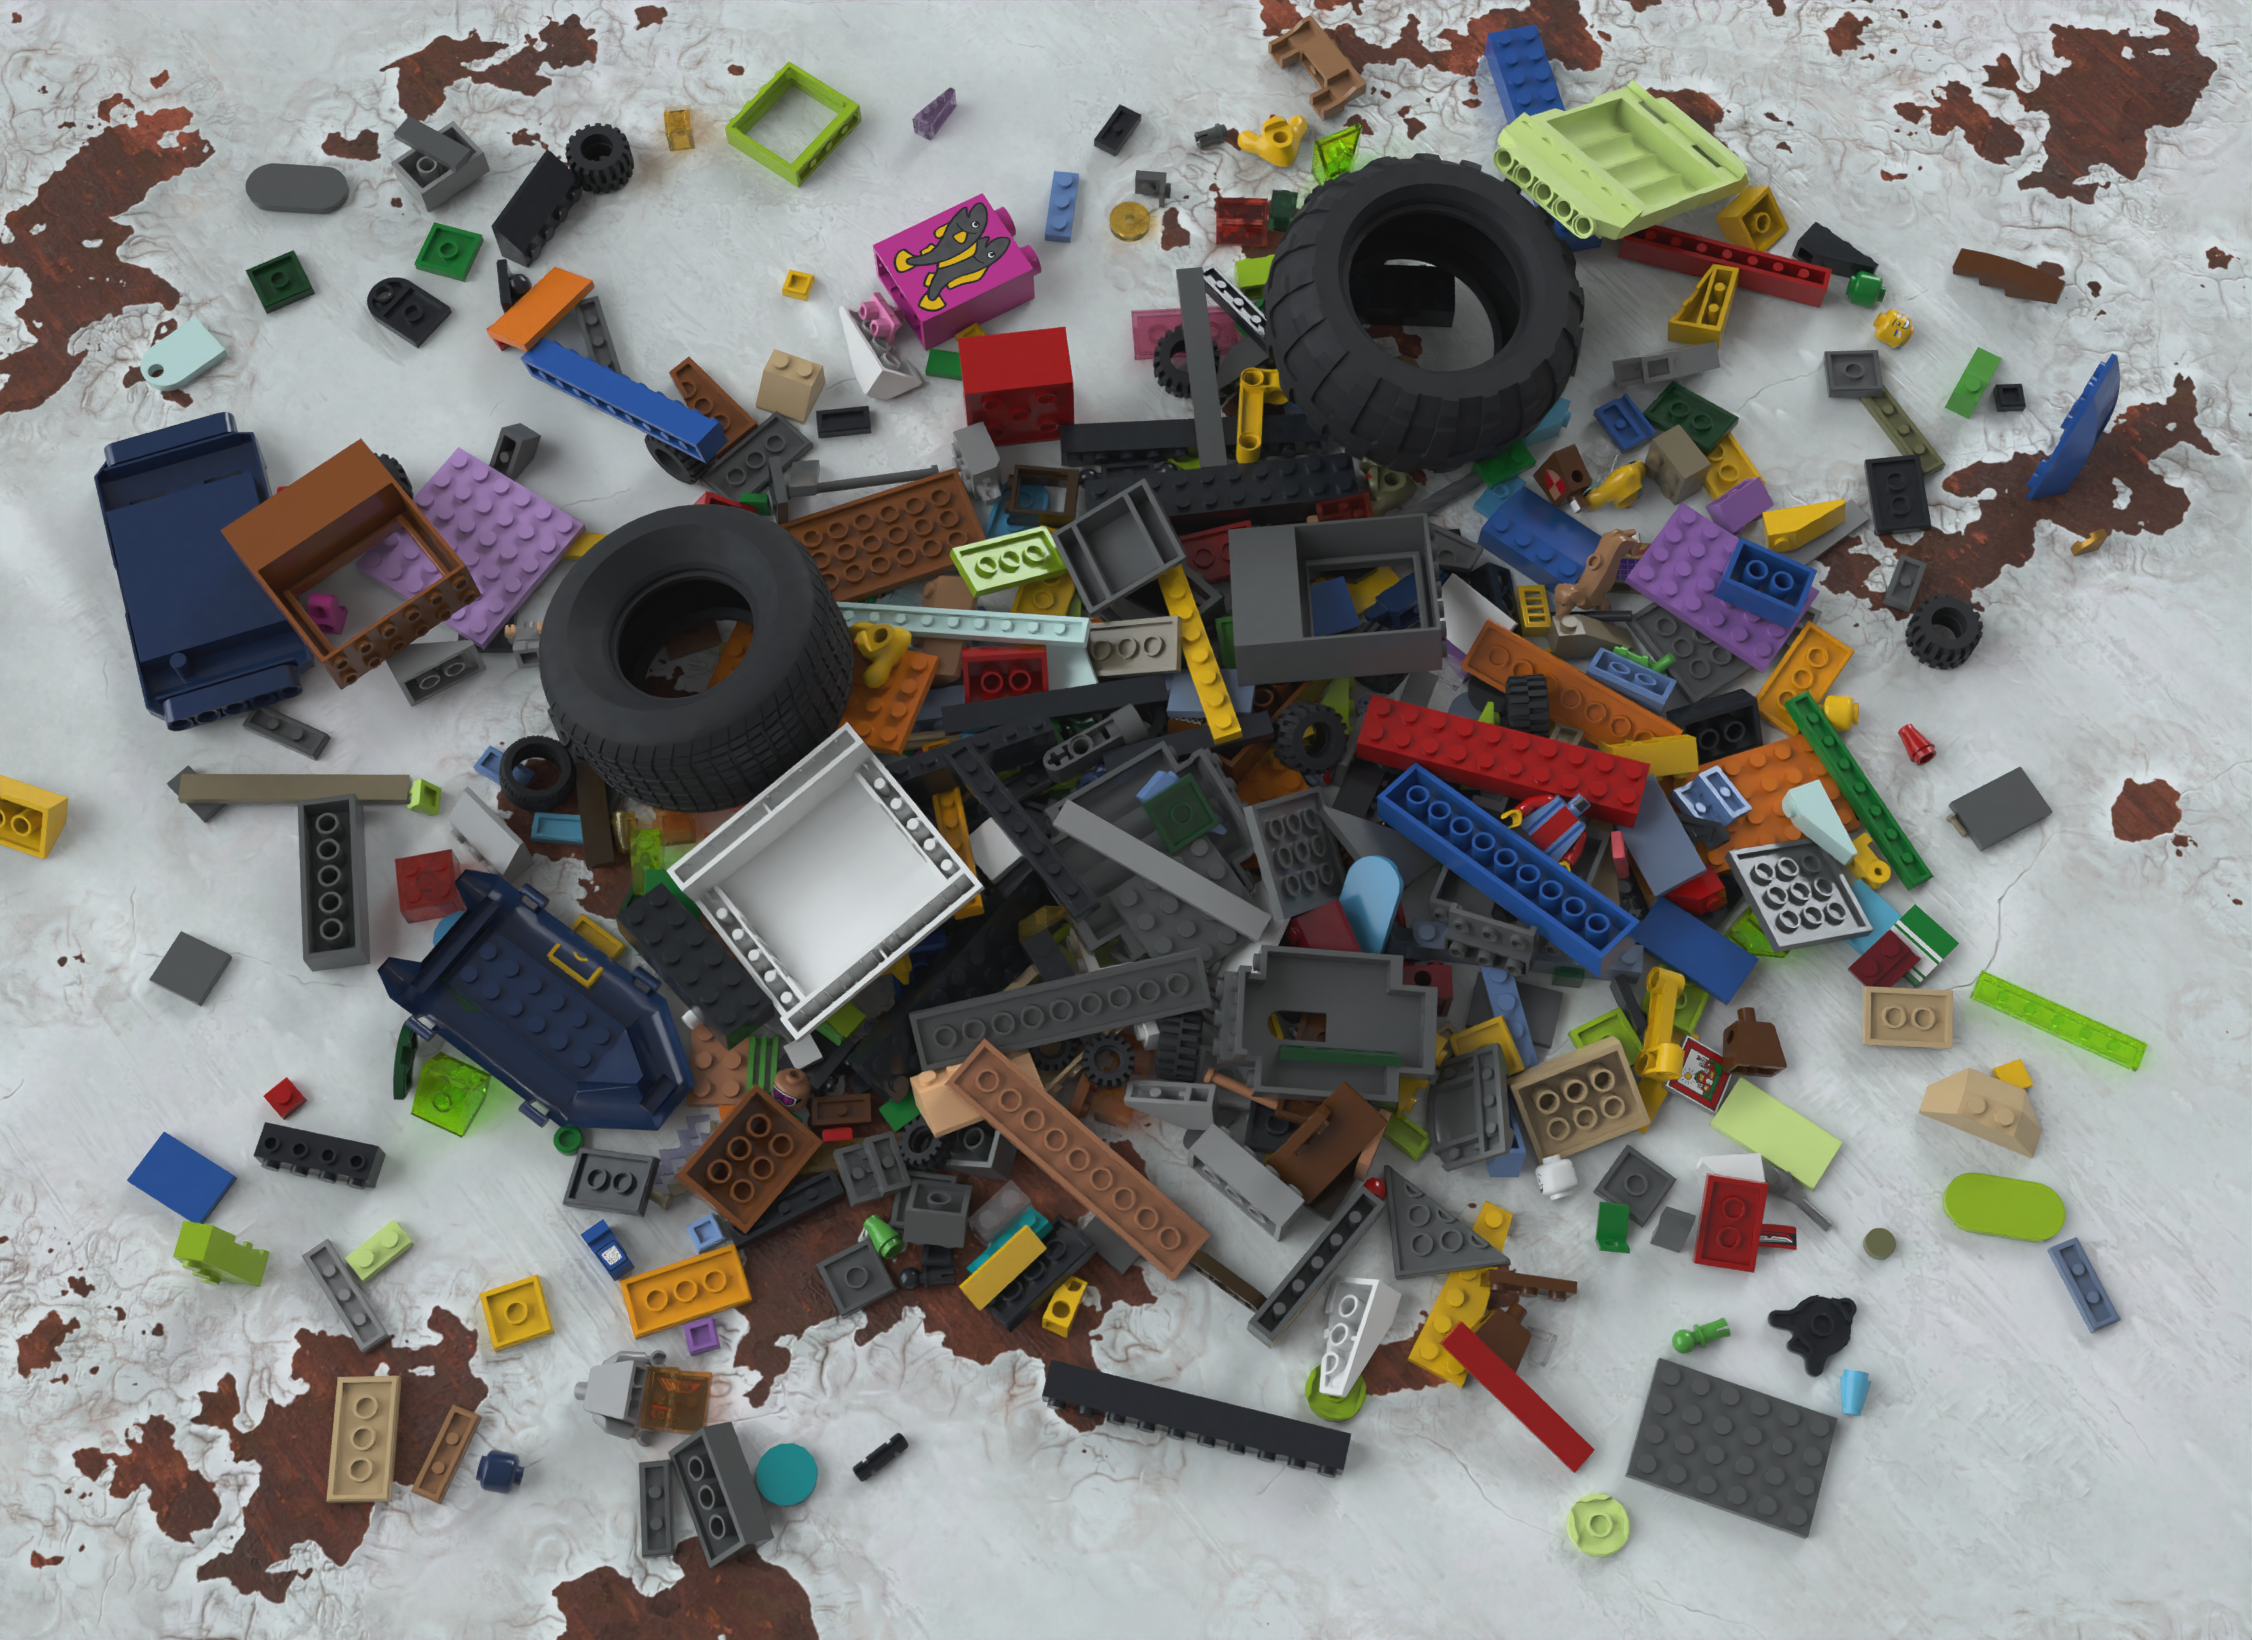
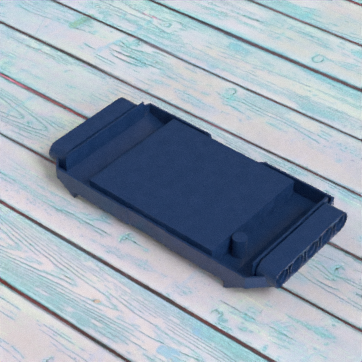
M220 412L116 441L105 446L106 461L94 476L113 565L117 571L124 602L125 618L144 702L149 713L165 721L167 729L170 731H183L299 696L303 692L299 676L315 666L314 654L241 562L220 531L273 496L266 471L267 466L255 434L253 432H238L234 415L229 412Z

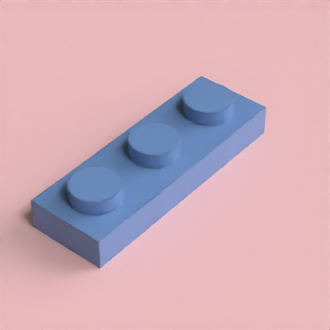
M1054 171L1045 229L1046 241L1071 242L1079 173Z

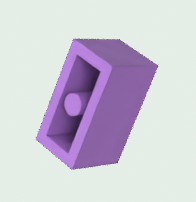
M1760 477L1744 479L1705 507L1715 524L1732 535H1737L1747 528V523L1761 519L1762 512H1766L1774 503Z

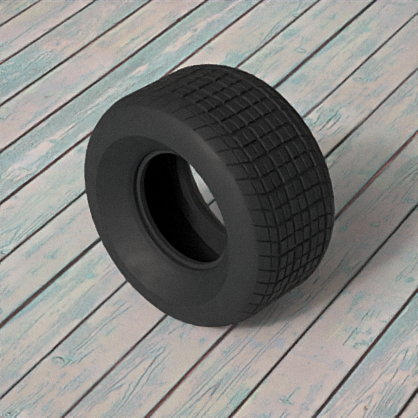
M716 504L677 506L642 516L611 532L590 548L569 570L551 599L541 628L539 642L540 678L547 702L553 714L593 770L606 783L628 798L657 809L663 808V810L680 813H708L748 804L836 731L843 718L851 693L854 673L851 636L847 623L815 560L806 548L784 528L758 514L736 507ZM716 620L737 621L754 627L752 640L743 660L728 677L714 687L701 693L681 698H660L644 693L645 678L653 659L662 647L679 633L695 625Z

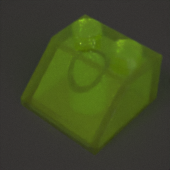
M440 1051L422 1065L411 1115L462 1138L465 1136L486 1099L491 1074Z

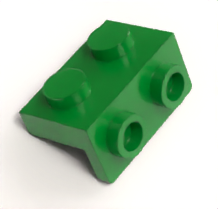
M1520 439L1511 444L1505 452L1479 464L1474 461L1471 472L1476 470L1488 488L1492 490L1495 486L1503 484L1535 467L1536 460Z

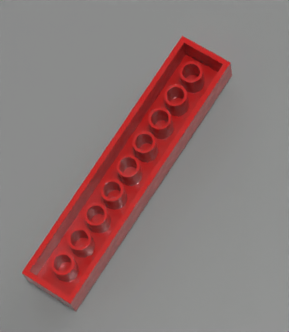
M1374 694L1371 695L1356 748V758L1402 770L1409 769L1416 762L1441 780L1523 801L1528 797L1549 794L1553 797L1559 795L1568 803L1580 793L1591 805L1581 815L1634 829L1651 765Z

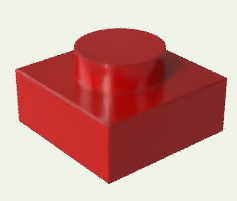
M287 1077L263 1096L283 1120L307 1102V1099Z

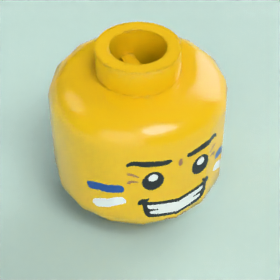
M1890 309L1885 314L1881 312L1873 322V326L1876 327L1874 331L1875 338L1891 348H1897L1899 345L1904 346L1914 332L1912 319L1896 309Z

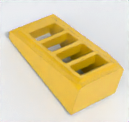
M1545 585L1517 586L1523 637L1548 636L1551 617ZM1525 593H1539V596L1525 597ZM1526 602H1540V605H1527ZM1541 610V613H1528V611ZM1529 619H1542V621L1530 622Z

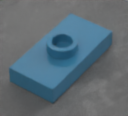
M1516 476L1503 484L1495 486L1492 490L1487 488L1475 502L1473 509L1489 519L1503 503L1526 485V481Z

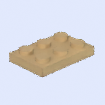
M1863 987L1862 1045L1952 1049L1953 990Z

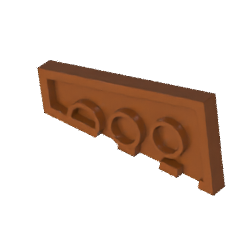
M687 357L669 372L672 381L689 409H697L704 416L710 419L713 417L723 425V432L728 442L716 453L718 460L758 427L757 422L690 357Z

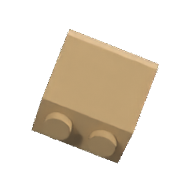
M774 349L763 370L756 408L772 414L777 411L784 418L805 424L826 383L823 365Z

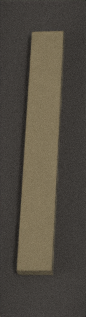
M181 774L178 800L180 803L298 804L297 801L355 793L361 804H409L408 791L410 790L411 778L410 775Z

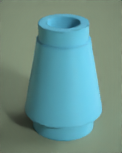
M1844 1369L1843 1376H1840L1843 1414L1861 1416V1410H1863L1871 1381H1868L1869 1373Z

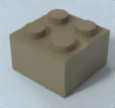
M1679 424L1653 438L1644 463L1646 474L1656 481L1664 497L1670 499L1674 505L1701 491L1711 466L1708 459Z

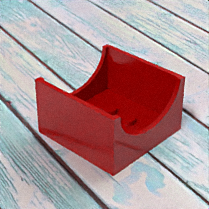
M1066 327L958 338L967 427L983 421L994 446L1003 447L1060 440V425L1075 424L1073 376Z

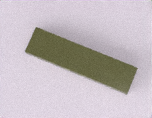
M1884 385L1882 396L1861 397V403L1902 456L1919 454L1923 479L1945 467L1944 461Z

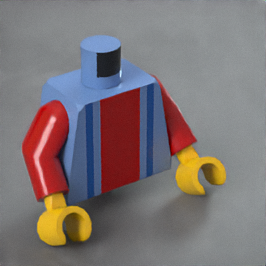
M1580 793L1568 803L1559 795L1553 797L1552 795L1544 794L1528 797L1516 806L1514 810L1503 813L1501 819L1511 816L1513 824L1508 827L1509 829L1520 825L1550 858L1556 862L1559 861L1560 865L1571 872L1572 867L1582 855L1587 838L1584 830L1586 824L1579 816L1591 805Z

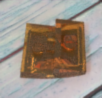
M648 1366L640 1427L660 1432L692 1435L702 1427L707 1426L713 1379L712 1373L681 1371L679 1367Z

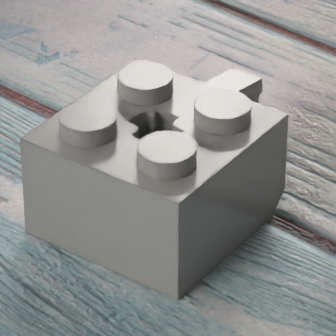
M982 421L954 431V443L950 444L954 455L952 461L954 467L957 468L958 472H962L964 476L962 482L967 494L971 493L975 502L983 500L987 506L1002 501L1000 487L1002 486L1001 460L984 422Z

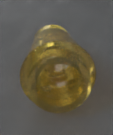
M634 811L614 812L613 819L610 820L618 853L626 854L635 851L634 846L639 819L636 818Z

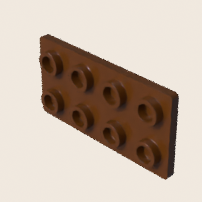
M1344 1081L1266 1161L1265 1165L1273 1167L1279 1173V1179L1287 1186L1292 1184L1303 1194L1302 1199L1305 1200L1306 1204H1310L1387 1125L1388 1121Z

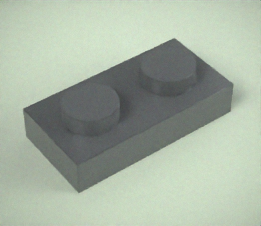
M1901 554L1882 603L1908 613L1927 563Z

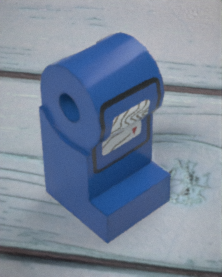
M604 1219L580 1234L614 1281H617L635 1268Z

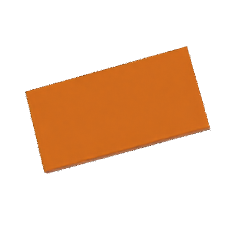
M554 267L487 330L489 337L528 352L595 288L593 281Z

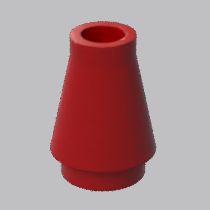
M1907 724L1898 731V735L1902 739L1911 762H1916L1918 766L1930 762L1936 756L1935 745L1916 730L1912 724Z

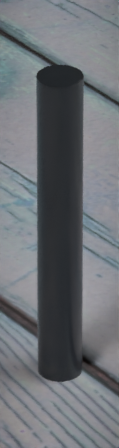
M1572 611L1569 614H1580L1603 622H1632L1633 619L1632 611ZM1550 612L1551 619L1552 616H1555L1556 612Z

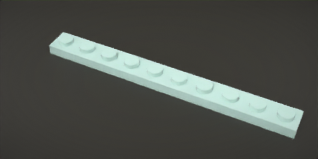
M836 602L849 631L854 623L866 621L872 624H889L906 629L915 637L1086 648L1091 628L1090 619L1085 617Z

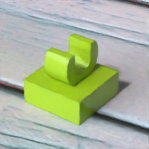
M423 779L413 781V788L408 791V795L412 796L411 804H408L407 808L414 812H423L429 816L439 814L442 788Z

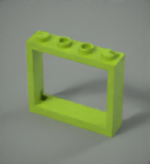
M788 61L780 71H776L774 77L767 84L759 89L758 94L751 101L746 102L742 110L734 118L730 119V123L725 127L726 136L730 145L799 188L862 121L860 105ZM794 86L838 115L790 164L747 137L746 134Z

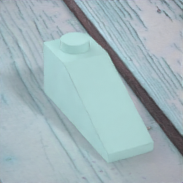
M1818 779L1788 790L1781 802L1784 814L1791 819L1793 825L1844 866L1850 864L1858 852L1820 780Z

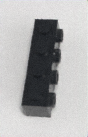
M265 1122L253 1156L262 1163L261 1167L267 1170L278 1172L280 1168L290 1170L289 1173L295 1176L306 1178L308 1174L318 1176L319 1180L335 1184L336 1180L347 1182L346 1185L349 1187L363 1190L365 1186L375 1188L386 1154L376 1145Z

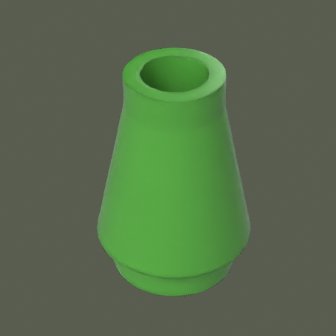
M877 1214L870 1216L864 1222L863 1226L867 1230L879 1256L891 1259L903 1250L905 1246L902 1241L903 1236L885 1223Z

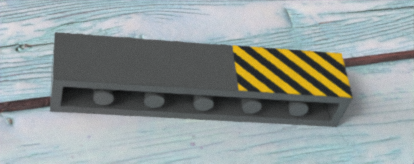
M1362 1185L1250 1319L1247 1330L1271 1349L1381 1216L1386 1204Z

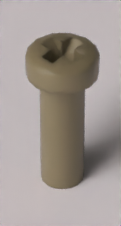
M1953 812L1946 817L1947 822L1950 821L1960 835L1964 837L1968 832L1955 817L1956 813Z

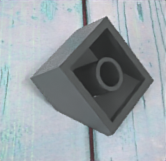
M913 1179L905 1210L903 1242H912L916 1245H940L945 1248H963L967 1234L973 1186Z

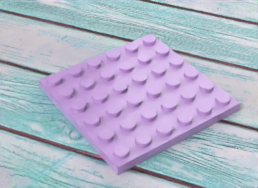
M460 447L455 450L412 499L466 565L482 594L473 603L466 605L454 613L448 620L441 623L466 639L472 640L474 644L482 649L488 646L586 530L585 525ZM403 527L366 551L355 564L359 571L407 601L443 577Z

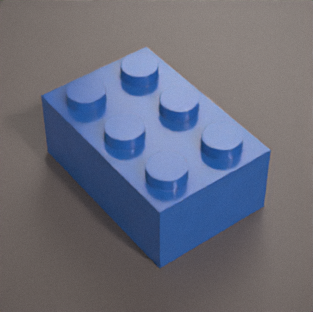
M1740 537L1730 553L1713 596L1790 629L1802 611L1817 570Z

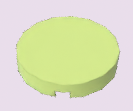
M1592 1493L1582 1497L1572 1506L1567 1517V1531L1571 1542L1580 1552L1590 1557L1604 1558L1615 1554L1625 1545L1630 1534V1520L1626 1509L1616 1500L1612 1499V1497L1607 1494Z

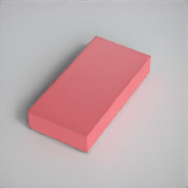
M1621 831L1611 832L1613 860L1618 879L1629 878L1628 853L1623 833Z

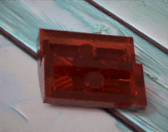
M1217 197L1216 245L1267 246L1268 198Z

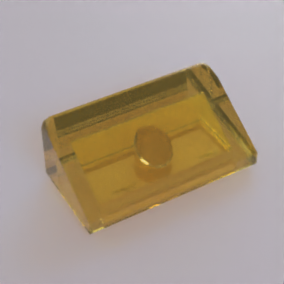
M1044 906L1018 923L1020 943L1064 918L1069 912L1064 907Z

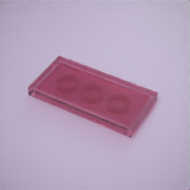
M1220 306L1208 307L1212 342L1216 341L1218 345L1217 351H1220V355H1227L1229 349L1238 343L1237 329L1234 328L1235 321ZM1180 308L1131 311L1134 359H1154L1155 347L1158 346L1161 336L1164 338L1165 332L1168 330L1175 332L1176 326L1181 325L1183 329ZM1186 351L1178 352L1172 358L1186 357Z

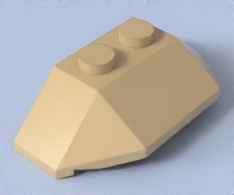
M1966 1068L1929 1085L1919 1110L1920 1114L2029 1158L2034 1157L2042 1132L2024 1089L1971 1068Z

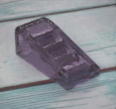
M950 87L914 116L912 120L915 134L930 141L935 137L957 106L955 89Z

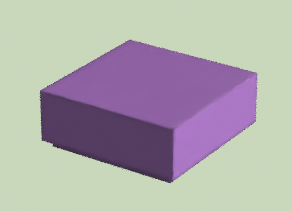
M713 1317L683 1325L691 1357L721 1348Z

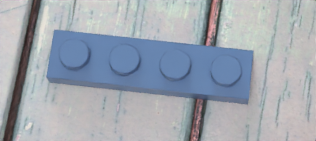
M1479 964L1494 1018L1500 1015L1504 1016L1525 1070L1539 1065L1514 975L1501 969L1484 967Z

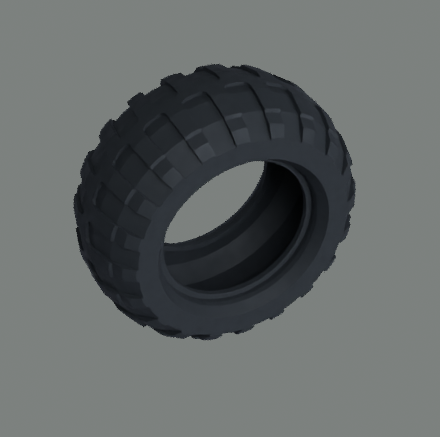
M1416 153L1412 158L1398 159L1397 157L1390 156L1377 158L1370 161L1359 171L1352 173L1347 171L1339 175L1322 188L1317 198L1314 197L1295 214L1279 243L1263 292V310L1266 319L1264 334L1269 359L1274 361L1277 366L1279 384L1289 402L1292 401L1294 404H1297L1307 416L1306 423L1320 436L1327 434L1334 441L1346 447L1344 452L1356 459L1362 460L1364 457H1367L1374 461L1385 463L1388 470L1407 473L1412 469H1428V471H1433V473H1446L1463 467L1468 462L1475 461L1479 464L1505 452L1511 444L1528 436L1538 427L1562 395L1571 372L1577 364L1580 356L1583 331L1579 328L1584 317L1585 301L1583 287H1579V281L1575 275L1576 260L1566 241L1560 240L1553 229L1554 220L1541 206L1534 207L1530 201L1520 194V187L1513 181L1505 178L1502 182L1482 172V165L1463 159L1458 164L1441 160L1439 155L1429 153ZM1396 259L1425 262L1451 273L1476 295L1485 309L1493 332V357L1482 364L1458 371L1426 370L1395 358L1381 348L1361 325L1352 305L1349 278L1369 265Z

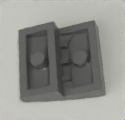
M893 1131L867 1137L862 1143L835 1149L833 1156L851 1208L877 1201L912 1186L903 1158L899 1153L900 1149Z

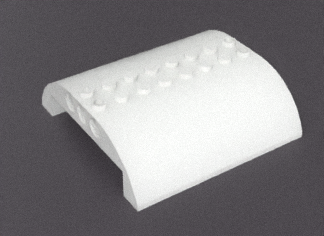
M848 722L666 870L681 891L696 903L758 986L773 1001V1005L782 1016L780 1020L798 1043L985 889Z

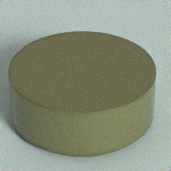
M1875 1228L1864 1237L1863 1247L1870 1257L1882 1260L1894 1252L1896 1241L1890 1231L1884 1228Z

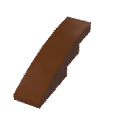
M1961 248L1952 267L1953 274L1978 278L1979 285L2005 289V296L2057 304L2066 285L2064 280L2023 263Z

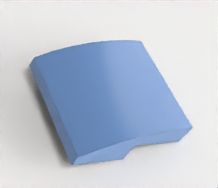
M1718 765L1698 774L1693 781L1674 790L1669 796L1683 815L1720 822L1725 828L1752 809Z

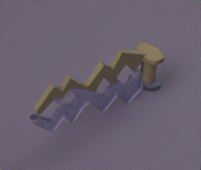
M709 1114L686 1117L689 1130H677L681 1146L674 1149L659 1150L662 1165H659L654 1184H663L660 1176L675 1175L671 1160L685 1158L688 1161L701 1146H692L690 1140L698 1138L695 1124L710 1120ZM713 1120L710 1121V1134L716 1128ZM700 1132L702 1143L710 1134ZM681 1184L667 1185L669 1194L665 1195L652 1188L649 1199L662 1206L664 1210H669L673 1200L688 1192V1190Z

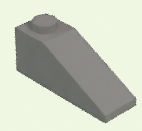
M1132 1079L1128 1081L1124 1105L1184 1129L1207 1130L1212 1123L1216 1125L1219 1112L1216 1085Z

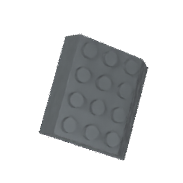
M1145 478L1051 534L1091 617L1188 560L1187 552L1161 502Z

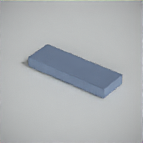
M2077 1237L2050 1247L2047 1250L2090 1333L2121 1320Z

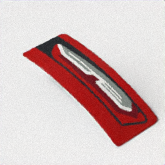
M1762 1223L1759 1247L1796 1250V1227Z

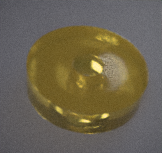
M1120 203L1110 213V230L1116 238L1122 241L1133 242L1140 240L1150 229V214L1139 203Z

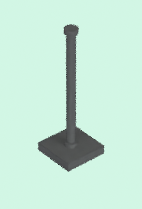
M768 457V486L775 521L779 525L788 522V500H790L791 496L789 485L784 482L780 457ZM931 465V468L820 482L818 483L817 494L916 481L938 474L939 470L937 465Z

